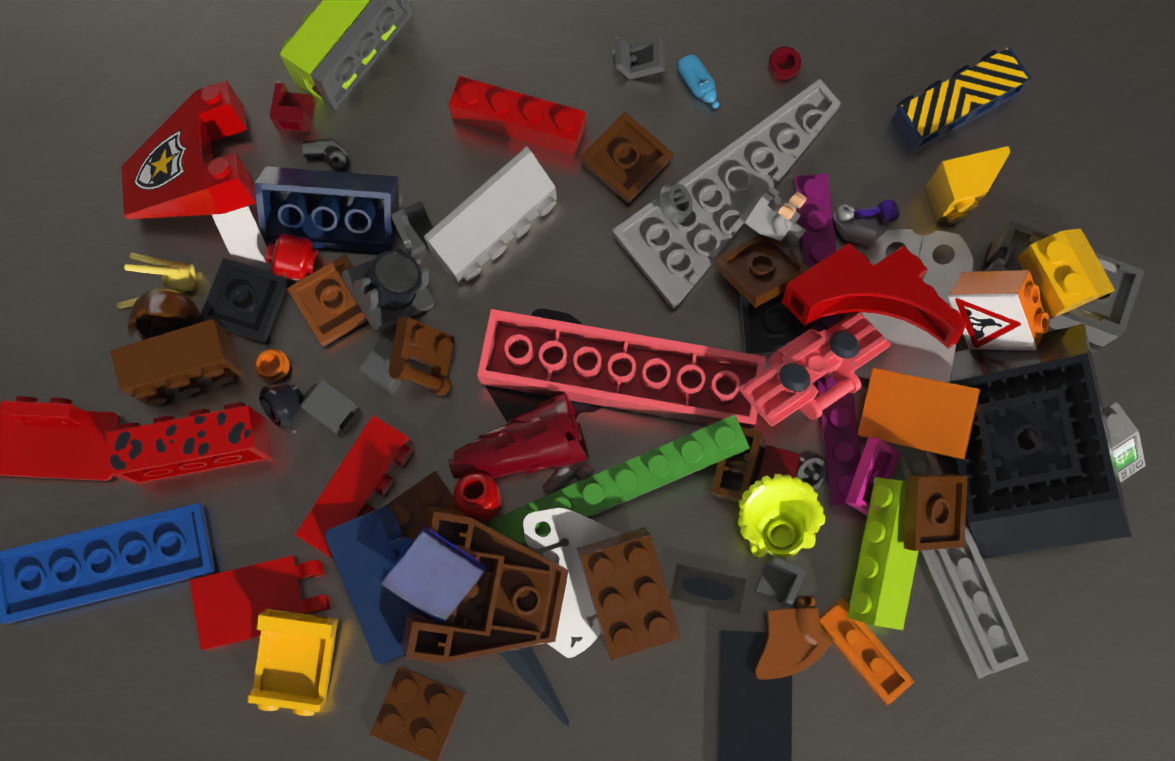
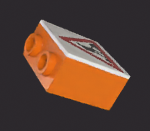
M1030 270L962 272L948 296L952 308L956 309L968 323L963 335L969 349L1036 350L1043 335L1048 332L1049 316L1043 310L1040 301V290L1034 284Z

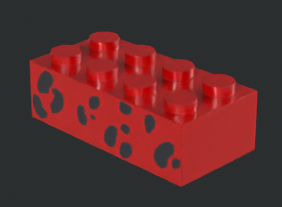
M237 402L224 405V410L210 412L209 409L190 411L188 413L189 417L175 419L174 416H161L154 418L152 424L140 426V423L133 422L118 425V430L105 432L110 475L133 484H140L271 459L266 418L250 406H245V403Z

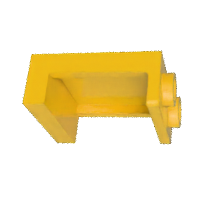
M266 609L258 617L257 630H261L254 683L252 691L248 694L247 702L257 704L258 709L265 711H275L279 707L293 709L294 714L301 716H311L315 712H320L327 699L338 619Z

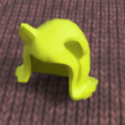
M775 474L773 479L769 476H764L761 481H755V484L751 485L749 490L743 493V499L739 501L741 509L739 511L738 525L741 527L740 533L743 538L750 541L749 547L756 558L765 556L768 553L779 558L791 557L801 548L809 549L815 545V533L819 531L821 525H824L826 516L823 514V506L817 500L818 493L814 491L809 483H803L800 478H792L787 474L784 476Z

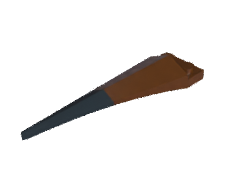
M434 471L385 506L392 508L403 537H410L412 542H418L425 559L421 562L423 570L428 575H431L434 582L447 595L455 552L426 548L421 542L428 506L458 511L452 493L438 473ZM531 646L499 652L564 725L569 726V720Z

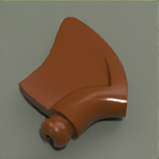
M798 596L796 599L797 609L767 611L768 636L755 668V677L766 680L794 675L813 665L827 651L833 637L821 628L818 608H815L816 599L814 596Z

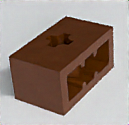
M744 427L741 428L750 449L718 462L711 488V494L715 498L738 504L743 499V493L749 490L751 485L755 484L766 441L763 432Z

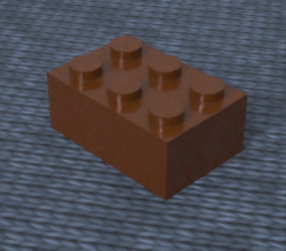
M214 319L110 350L120 390L148 406L162 404L167 401V397L179 393L180 395L197 393L201 390V386L211 383L214 385L227 384L234 380V376L243 374L233 336Z
M645 527L576 548L603 640L611 660L681 638L652 537Z

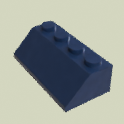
M266 166L255 182L259 231L265 244L269 245L270 242L276 243L280 235L289 234L310 239L313 243V248L372 253L394 250L396 226L391 214L399 210L398 176Z

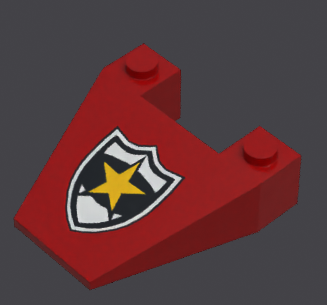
M227 80L196 90L121 166L123 209L126 219L225 214L256 204L253 178L237 154L232 153L213 160L212 141L247 130L244 106Z

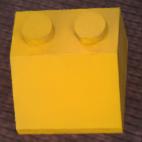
M1009 146L941 162L925 186L936 223L948 220L952 224L961 222L969 217L970 212L979 205L980 200L990 189L1010 154Z
M1081 228L1062 230L1029 245L1017 257L1022 269L1030 270L1034 284L1040 290L1041 304L1050 319L1115 290Z

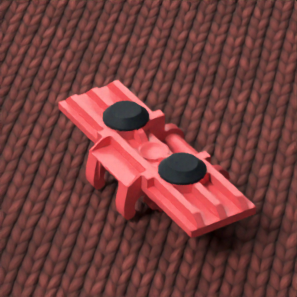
M854 312L828 330L824 329L818 332L809 329L778 349L768 359L771 367L740 386L739 391L771 427L798 409L809 419L816 420L822 415V411L847 393H855L861 388L860 379L854 371L889 348L891 343L861 312ZM822 376L825 379L832 377L838 382L815 398L819 391L812 383Z

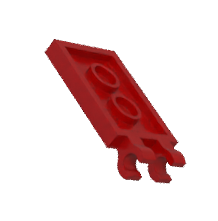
M291 555L189 580L201 650H209L259 638L261 630H257L258 617L266 609L308 615L330 610L329 595L325 596V594L304 600L301 580L325 575L322 561L315 559L297 564L296 556Z

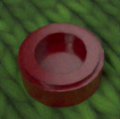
M783 46L771 53L768 61V71L773 78L779 81H789L799 73L801 57L795 49Z

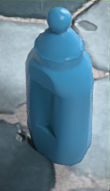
M690 54L678 61V72L693 94L704 102L711 103L713 108H718L719 102L716 101L715 82L699 58L694 54Z

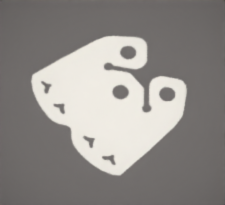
M564 508L532 512L523 520L525 541L530 547L535 549L543 548L560 542L562 538H566L569 541L567 547L561 546L546 551L542 556L569 570L556 640L547 644L565 657L571 658L585 651L601 634L598 619L593 620L592 627H590L587 617H591L596 613L576 548L608 539L621 533L577 512ZM541 521L547 522L551 527L550 533L545 537H540L535 532V526ZM571 637H582V640L576 641L575 645L571 647Z

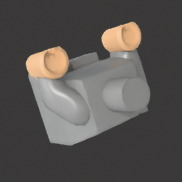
M771 187L760 198L746 219L745 224L761 235L782 241L787 234L799 241L806 230L796 223L801 216L796 209L801 208L807 198L801 193L796 192L789 202L783 201L778 196L779 191Z

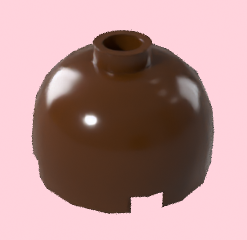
M159 288L150 290L142 294L132 307L128 321L129 335L134 338L135 334L142 340H146L200 323L199 310L189 296L176 289Z

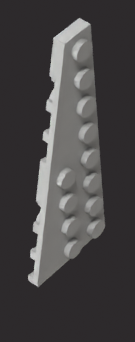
M821 79L678 182L687 188L693 204L691 213L683 222L673 223L669 221L662 213L657 197L612 230V235L672 310L681 303L712 265L714 257L721 254L742 228L760 198L771 187L774 188L839 109L841 102Z

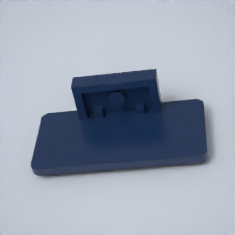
M384 506L328 529L324 535L372 657L378 664H383L403 655L400 648L407 613L435 617L432 607L437 605L434 596L438 594L433 578L430 574L425 576L421 566V562L425 559L418 542H412L410 537H403L392 508Z

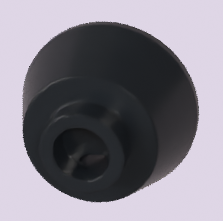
M282 382L262 387L259 394V401L264 412L278 427L291 426L303 410L301 407L302 402H304L303 395L294 384L290 386Z

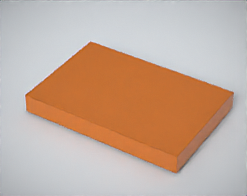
M872 368L857 436L879 438L887 443L964 460L980 389Z

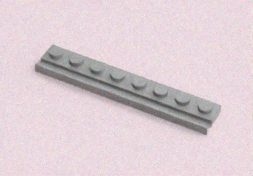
M887 443L901 452L892 476L893 480L907 482V476L944 475L934 453ZM966 522L964 547L921 550L978 678L980 679L991 673H996L1028 661L1026 652Z

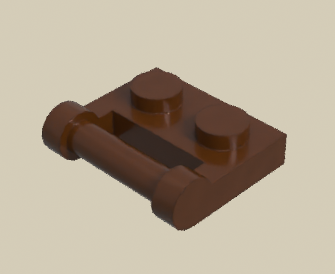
M399 317L389 364L390 377L399 381L409 380L428 387L432 393L439 396L446 395L451 387V381L447 376L454 337L412 318ZM408 358L432 367L431 374L412 367L408 362Z

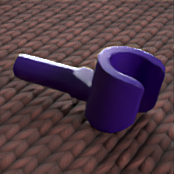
M889 199L871 208L854 209L853 217L880 214L883 224L896 221L899 218L900 212L897 204Z

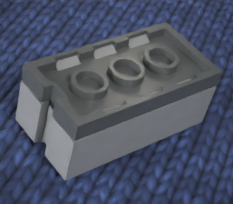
M1010 221L994 238L986 260L991 265L985 271L1023 270L1017 257L1029 245L1051 235ZM1094 252L1115 290L1053 319L1049 318V327L1058 330L1085 324L1089 342L1103 347L1125 333L1145 270Z

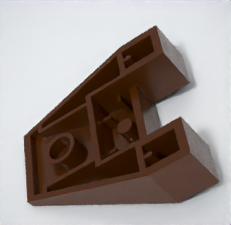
M428 506L421 542L426 548L455 552L443 618L407 613L400 648L405 658L446 663L555 642L569 570L464 512Z

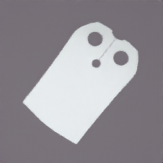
M912 229L887 230L871 246L866 256L870 263L875 265L887 257L886 249L890 244L894 242L905 244L907 249L912 254L918 256L928 268L923 281L931 285L951 308L952 305L948 296L962 272H972L974 261L970 249L960 234L935 231L930 235L923 236L922 239V236L914 233ZM940 245L951 246L955 251L954 259L948 264L941 265L936 263L932 258V253L936 247ZM861 312L891 345L855 370L854 373L857 376L870 379L872 368H878L950 383L956 344L948 349L929 333L908 322L886 315Z

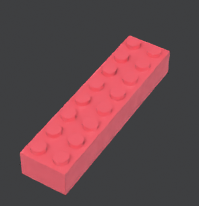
M491 309L477 377L481 385L549 397L566 393L571 401L707 425L736 415L741 427L753 429L756 425L758 412L742 395L739 388L764 371L766 357Z

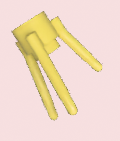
M131 253L129 257L133 260L163 267L124 265L126 271L162 275L164 287L176 289L184 294L185 291H193L195 286V269L193 264H188L187 262H175ZM138 298L117 303V308L133 307Z

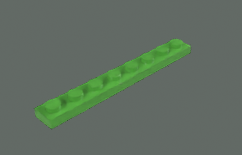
M732 415L493 518L484 524L520 544L526 545L523 520L532 512L564 508L589 518L746 451L750 447L736 415ZM541 521L535 526V532L540 537L547 536L551 531L550 525L545 521Z

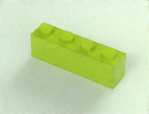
M875 477L847 618L897 630L904 629L919 552L904 549L907 482Z

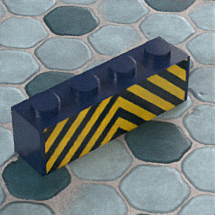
M1011 47L999 53L996 50L989 52L980 59L977 65L971 68L969 65H965L958 69L951 76V79L945 82L938 80L929 85L923 94L916 98L914 95H910L896 105L897 110L891 122L911 152L1013 98L1024 90L1032 78Z

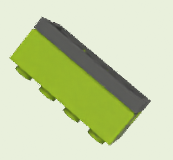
M322 0L314 11L309 12L305 16L302 26L294 36L285 40L279 53L293 82L335 111L412 16L410 2L408 0Z

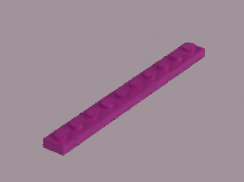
M828 174L794 176L793 179L794 194L799 192L807 198L802 207L797 208L796 211L801 215L797 220V224L806 230L799 240L801 260L809 268L837 251ZM844 313L830 315L813 321V330L818 332L824 329L828 330L845 319ZM822 376L815 381L816 389L819 391L817 397L838 382L832 377L825 379ZM847 393L825 408L819 417L824 461L828 469L826 482L829 507L850 506L845 503L861 459L859 436H857L858 426L854 393Z

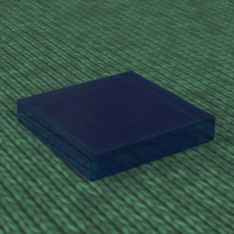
M424 526L383 578L381 585L443 624L484 574L486 566Z

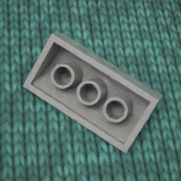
M525 147L424 236L432 258L458 285L465 280L467 282L473 280L482 270L481 266L488 259L494 260L505 251L506 244L514 236L517 238L521 237L531 227L530 222L539 214L541 216L546 215L555 206V200L557 199L556 187L531 150Z

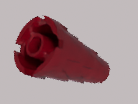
M563 393L537 405V408L509 419L508 424L479 435L477 440L455 450L453 458L448 460L453 477L461 479L466 474L480 472L491 476L492 479H497L523 471L527 474L553 466L559 468L588 460L589 455L580 423H577L574 415L577 414L568 395Z

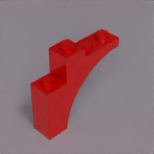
M848 243L788 282L782 301L804 326L834 314L849 312L876 313L915 325L936 338L948 349L959 341L968 324L956 309L951 308L937 294L931 285L923 281L928 268L918 256L912 254L905 246L872 265L864 253L859 252L851 243Z

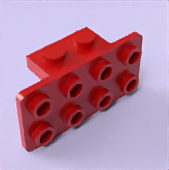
M16 396L15 401H1L0 476L109 481L113 475H110L105 432L118 430L120 416L115 412L85 411L72 405L73 400L53 397L50 398V403L38 402V398Z

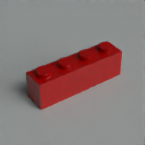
M458 76L448 105L453 122L576 157L586 130V111Z
M372 415L295 533V536L332 558L324 537L325 532L328 529L375 510L372 505L379 494L384 496L390 489L394 478L391 477L398 465L402 467L411 456L413 451L410 448L413 443L411 439Z

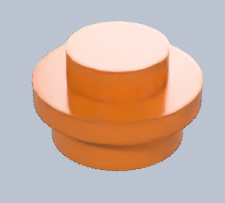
M278 349L263 351L255 361L256 374L268 383H276L283 380L290 369L288 357Z

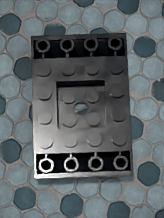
M1085 324L1047 332L1043 335L1036 350L968 349L955 352L950 383L980 389L965 459L956 458L958 474L968 476L966 515L982 559L1132 537ZM1025 430H1034L1038 434V444L1033 449L1024 450L1019 445V435Z

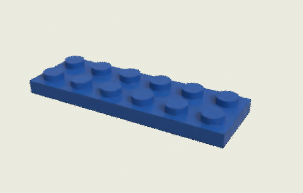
M195 503L0 551V623L17 622L215 573L203 504Z

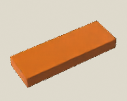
M840 598L819 616L821 628L833 637L832 643L883 703L889 705L915 681L864 622L847 618L849 605L843 598Z

